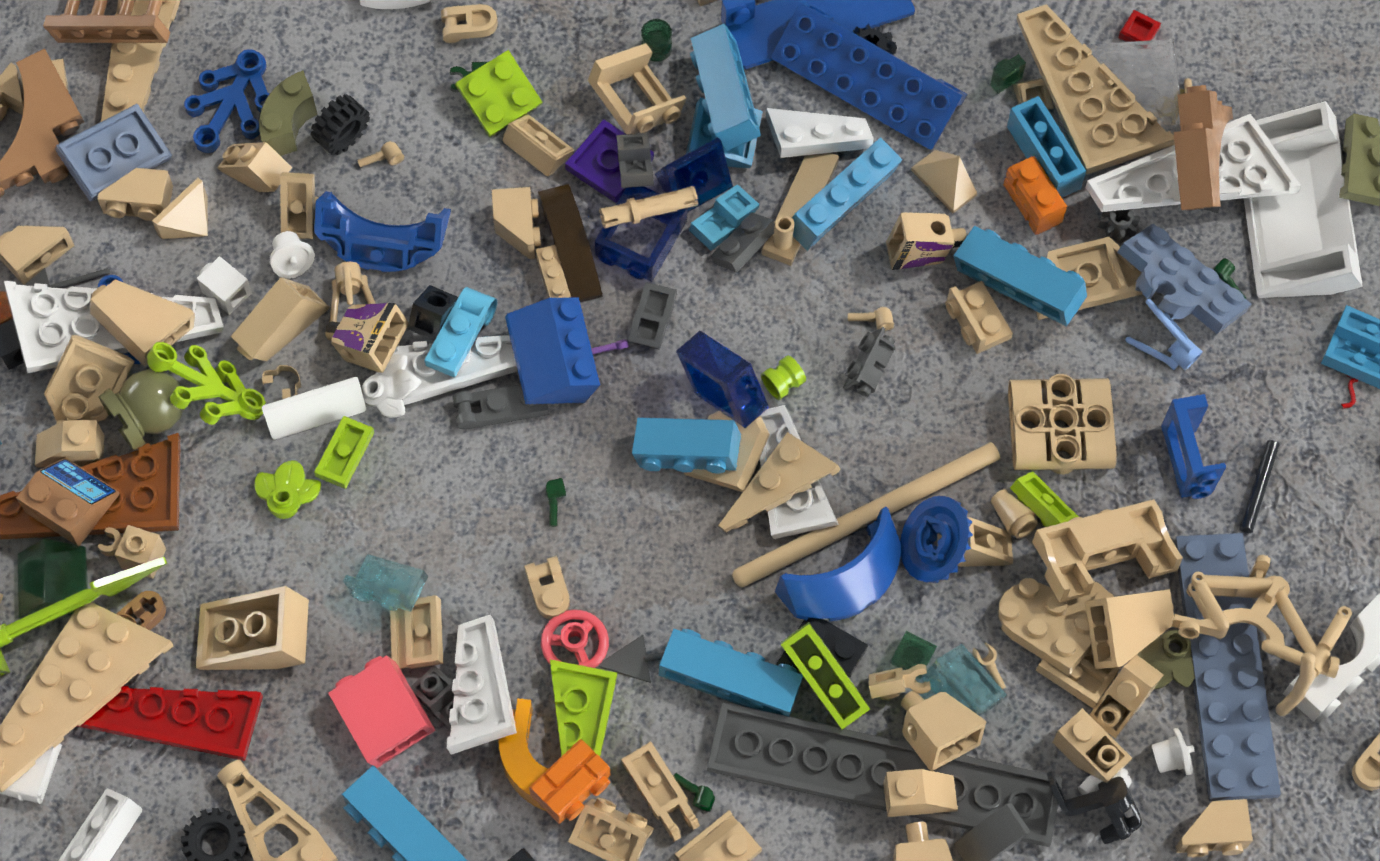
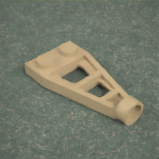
M241 760L229 763L218 773L217 777L229 792L237 817L240 820V825L244 827L246 832L244 835L254 861H338L319 832L250 775ZM244 779V782L241 786H234ZM260 797L274 810V814L256 826L252 823L246 811V805ZM277 824H282L297 835L298 843L278 858H274L268 853L264 842V835Z

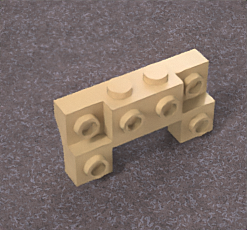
M1154 499L1114 510L1106 509L1095 515L1084 518L1075 517L1068 522L1037 529L1032 541L1047 567L1044 577L1059 602L1090 595L1094 581L1088 572L1089 570L1136 558L1149 579L1177 571L1183 559L1169 536L1162 511Z

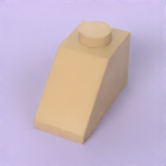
M17 226L12 231L0 236V261L25 285L41 270L47 268L75 245L65 227Z
M62 421L38 433L35 466L47 467L63 458H67L78 466H85L102 460L105 435L98 421Z
M967 517L972 521L969 530L973 536L968 539V545L971 549L966 550L964 553L966 562H961L958 566H1005L1013 564L1011 535L1006 530ZM938 534L939 540L940 538H942V535Z
M924 769L886 772L883 785L887 817L958 811L953 775Z

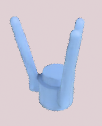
M1146 299L1145 303L1177 339L1168 349L1172 355L1169 357L1131 337H1126L1125 341L1166 363L1173 370L1178 366L1183 370H1187L1200 357L1203 351L1186 336L1174 320L1170 319L1167 312L1163 313L1151 299Z

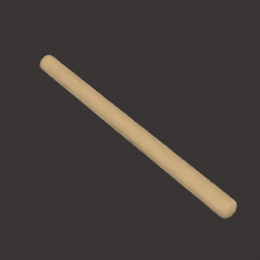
M990 442L837 518L839 524L837 526L811 531L736 568L732 574L735 584L742 588L870 525L876 521L880 510L884 507H887L890 514L1000 460L998 449Z

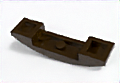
M569 184L538 191L546 222L548 221L571 298H579L580 302L603 297L587 235Z

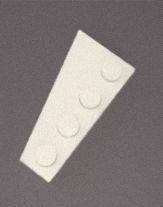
M509 335L478 337L474 341L455 378L425 366L424 360L433 345L427 344V341L413 342V345L397 346L393 355L405 354L407 356V363L404 370L411 372L421 381V384L412 393L402 399L404 405L518 371Z
M487 615L458 625L455 654L457 670L456 679H453L452 685L454 701L453 709H450L449 716L451 732L450 737H447L446 747L451 755L517 733L495 621L491 615Z

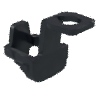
M1053 772L1047 773L1050 788L1065 815L1075 816L1101 807L1105 808L1112 824L1099 832L1104 844L1129 838L1131 833L1142 825L1139 810L1122 777L1112 778L1108 783L1104 781L1099 783L1098 791L1066 800ZM1131 807L1135 816L1126 817L1124 813Z

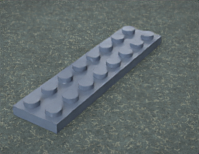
M1243 533L1175 537L1174 545L1183 557L1178 568L1183 613L1186 617L1201 620L1204 619L1193 598L1186 592L1188 585L1191 583L1192 575L1195 572H1202L1204 575L1249 577ZM1214 596L1222 611L1234 608L1251 609L1253 607L1252 598ZM1248 623L1232 624L1229 626L1226 636L1222 639L1199 633L1197 638L1190 639L1195 674L1193 687L1209 802L1278 798L1281 792L1257 628Z

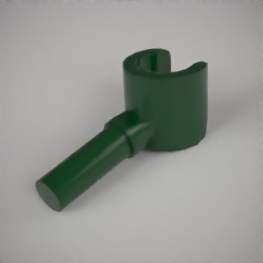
M1223 258L1213 270L1230 287L1241 292L1230 277L1235 271L1234 264L1230 260Z
M562 478L550 480L546 484V494L549 500V526L551 527L557 526L558 503L556 498L566 496Z
M675 773L673 777L677 783L695 795L692 803L693 806L710 812L715 802L713 791L707 786H697Z

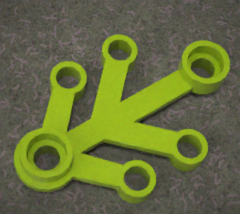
M156 342L148 352L147 364L153 371L164 372L169 370L197 385V387L190 388L176 387L170 396V401L175 407L186 409L191 401L216 397L228 401L221 404L207 402L201 409V419L211 425L216 424L223 416L239 414L243 418L257 420L264 414L262 406L266 405L265 398L258 391L244 387L236 374L235 366L229 361H220L214 369L207 359L206 351L198 345H191L185 353L184 359L190 366L198 367L201 372L199 373L177 361L175 349L165 342ZM223 383H228L230 388L224 386Z

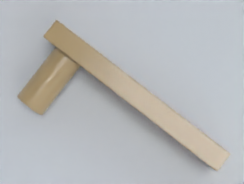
M833 153L805 155L775 220L774 234L765 242L762 248V255L784 264L792 265L801 246L793 237L794 220L792 217L829 184L839 162L838 155Z

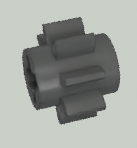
M1133 209L1102 213L1104 218L1100 219L1098 227L1105 229L1106 237L1122 243L1127 235L1129 237L1135 236L1136 226L1140 222V217L1134 216Z

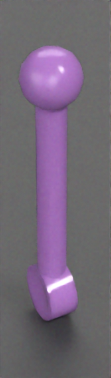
M620 340L591 349L593 354L614 349H624L629 347L628 340Z

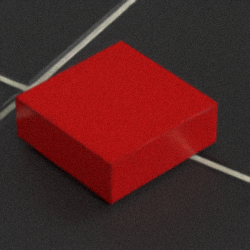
M1133 10L1120 31L1118 38L1146 52L1159 31L1161 23Z

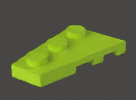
M550 659L561 757L580 739L601 757L618 673Z

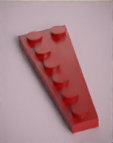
M122 686L120 693L80 726L82 728L245 761L263 695L257 691L218 690V692L186 688L184 690H164L161 687L136 689Z

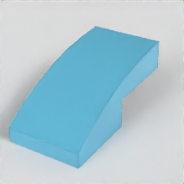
M737 184L718 197L713 208L691 222L689 231L712 251L726 240L752 212L755 213L760 204Z

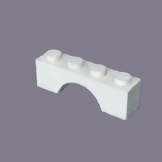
M1380 593L1358 614L1350 625L1356 640L1354 659L1346 664L1339 665L1335 678L1327 677L1323 674L1315 677L1304 699L1297 705L1313 722L1321 714L1328 718L1341 704L1337 698L1344 691L1350 695L1364 681L1360 675L1366 669L1373 672L1380 665ZM1299 675L1286 688L1283 693L1285 696L1292 691Z

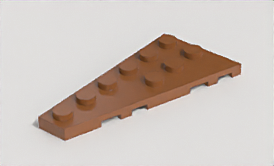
M179 433L167 436V440L153 445L147 443L136 451L121 456L113 455L81 467L120 493L88 535L106 534L105 529L109 527L118 530L119 533H124L127 525L149 532L179 530ZM11 491L0 495V540L61 536L24 512L16 499L20 492Z

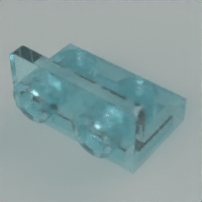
M367 554L356 578L346 575L343 582L351 590L350 595L361 602L369 603L370 600H373L391 611H397L400 608L411 612L428 575L424 570Z
M963 644L936 659L923 676L924 682L930 681L932 692L935 694L939 692L948 693L979 716L1001 703L1007 696Z

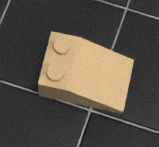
M287 586L200 604L196 668L199 670L281 669L305 664L309 600Z

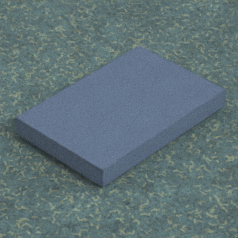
M138 104L57 144L55 147V151L90 202L97 199L101 191L135 168L154 169L169 161L172 157V154Z

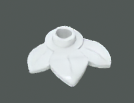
M405 354L392 355L384 372H376V374L368 377L361 388L364 402L370 406L377 407L382 415L389 418L400 417L405 414V406L402 399L421 384L418 377L404 370L407 363V356Z

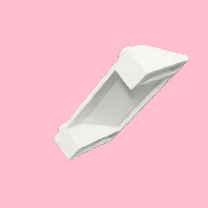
M1324 101L1255 120L1301 185L1298 193L1244 198L1258 298L1331 295L1363 287L1350 203L1348 199L1339 198L1340 188L1344 186L1345 177L1341 175L1343 158L1337 120L1331 108Z

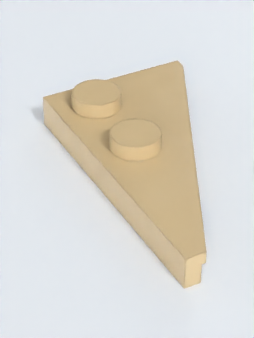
M787 432L718 526L726 533L729 530L738 529L747 524V519L763 510L768 512L790 500L796 493H802L812 488V483L830 473L832 476L840 471V467Z

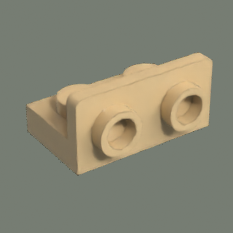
M982 281L960 291L956 286L949 289L947 301L945 302L946 309L952 319L956 318L962 327L961 334L967 345H972L977 354L1012 338L1013 333Z
M598 797L596 800L590 799L586 802L568 842L607 861H638L647 839L654 830L652 826L647 825L648 820L632 812L626 815L616 810V805L613 802Z

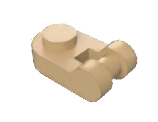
M488 5L453 6L441 10V20L445 23V27L442 30L443 40L447 43H456L461 39L487 37L497 29L496 11ZM466 20V24L457 25L459 21Z
M557 556L547 558L546 563L536 566L534 563L524 565L532 595L540 615L551 620L553 617L569 610V593ZM551 575L553 583L541 586L539 578Z
M1380 733L1352 768V776L1355 783L1364 790L1373 791L1380 788V755L1378 754L1380 750Z

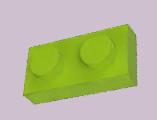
M343 416L314 471L315 477L346 489L375 433L374 428Z
M1033 471L1016 479L1010 487L1017 495L1018 500L1029 507L1040 518L1045 527L1068 522L1075 517H1079Z

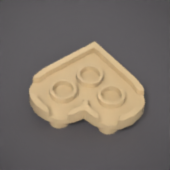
M1024 578L1019 584L1014 585L1003 594L999 602L998 617L1002 624V631L1009 638L1069 676L1092 649L1085 601L1114 596L1101 584L1094 581L1090 595L1059 602L1051 587L1038 583L1035 579Z

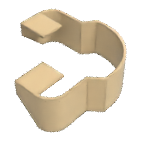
M279 365L275 370L263 372V385L273 383V376L279 375L281 371L294 373L299 378V381L295 384V395H298L297 390L301 387V381L298 372L293 367ZM290 388L282 389V399L291 397Z

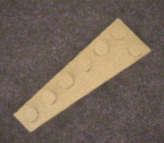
M118 0L116 14L119 12L122 0ZM135 0L131 15L145 14L150 0ZM163 0L158 17L168 30L171 22H174L181 0ZM112 43L101 122L135 104H138L144 112V106L147 104L150 96V86L154 74L157 73L160 65L159 58L163 47H166L167 43Z

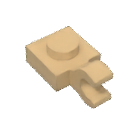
M918 664L907 670H903L900 667L869 674L871 698L893 699L898 697L901 692H906V688H910L919 694L929 692L931 690L930 681L919 683L915 680L918 675L927 673L926 665Z

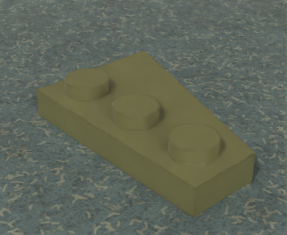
M1354 113L1345 122L1343 149L1347 153L1346 163L1342 165L1341 175L1345 177L1344 186L1340 188L1339 198L1380 206L1379 122L1377 118Z

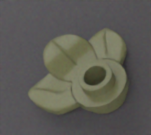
M1178 630L1165 632L1137 654L1164 675L1154 689L1167 686L1173 679L1179 685L1188 688L1195 679L1193 659L1191 657V641L1188 638L1182 637ZM1169 644H1178L1181 648V651H1171L1169 648Z

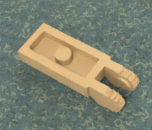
M652 742L647 743L621 759L622 765L657 820H661L674 842L680 839L681 835L678 826L669 816V813L679 808L686 824L692 830L700 826L699 821L687 803L688 798Z

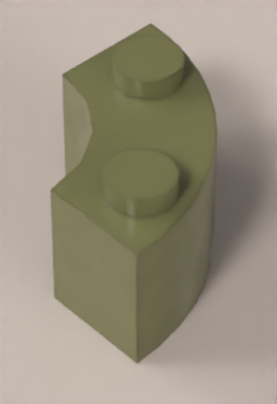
M303 70L279 83L267 97L260 113L259 130L261 140L268 143L280 156L297 151L296 138L299 129L307 120L318 115L313 94Z

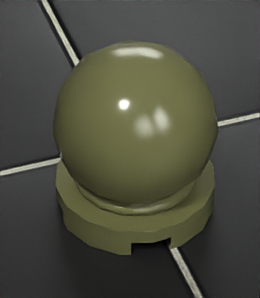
M152 369L133 373L123 383L120 394H114L109 388L98 396L108 415H113L114 417L117 415L123 424V427L118 429V431L132 450L145 445L143 439L145 433L159 434L170 430L181 418L184 410L175 407L170 401L171 394L181 384L166 371L155 372Z

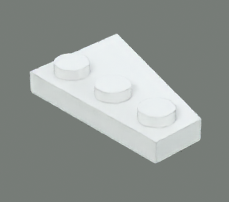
M767 108L766 120L781 158L868 149L873 144L874 138L866 118Z

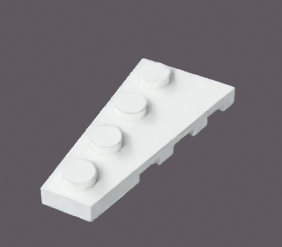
M785 405L759 411L770 434L760 457L761 467L787 432L801 440ZM819 480L811 484L812 488L802 493H796L790 500L768 511L771 536L774 539L839 525Z

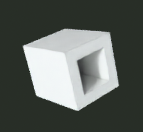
M220 256L213 263L205 265L197 277L201 292L208 298H215L217 305L228 315L252 294L248 279Z

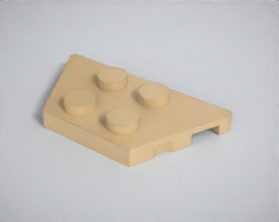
M1110 237L1048 251L1046 258L1050 259L1056 267L1066 272L1069 270L1074 271L1084 279L1087 298L1078 310L1143 294L1142 291H1135L1136 280L1142 272L1117 253L1120 246ZM1037 312L1038 320L1049 318Z

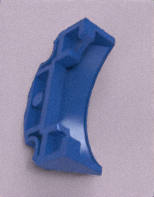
M325 191L316 200L314 232L321 241L325 240L337 251V256L346 262H356L360 265V268L367 270L373 269L380 270L381 272L402 271L415 267L417 264L434 256L442 248L451 209L444 208L439 214L428 213L425 221L419 223L387 225L357 215L343 205L332 192Z
M887 507L881 509L876 521L868 525L866 531L870 536V542L865 546L864 551L851 562L822 574L793 575L784 573L780 576L775 593L795 618L808 620V618L829 619V622L850 618L860 614L871 604H875L885 594L896 575L901 557V543Z

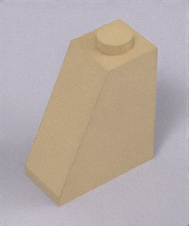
M280 277L231 337L239 344L237 350L249 360L258 359L267 362L322 316L330 307L309 286Z
M116 279L107 286L102 285L98 287L90 299V314L144 367L148 365L147 354L156 342H165L172 346L194 328L195 313L190 308Z
M1170 589L1085 601L1095 669L1125 665L1171 627L1174 618V607Z

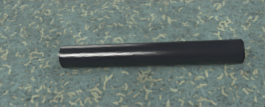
M1273 440L1266 442L1240 525V530L1245 533H1253L1280 446L1278 442Z

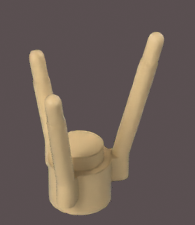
M342 262L335 267L336 279L332 281L333 293L329 322H337L340 292L346 295L347 304L352 305L353 295L357 294L360 288H362L367 303L376 304L368 286L367 276L361 275L358 263Z

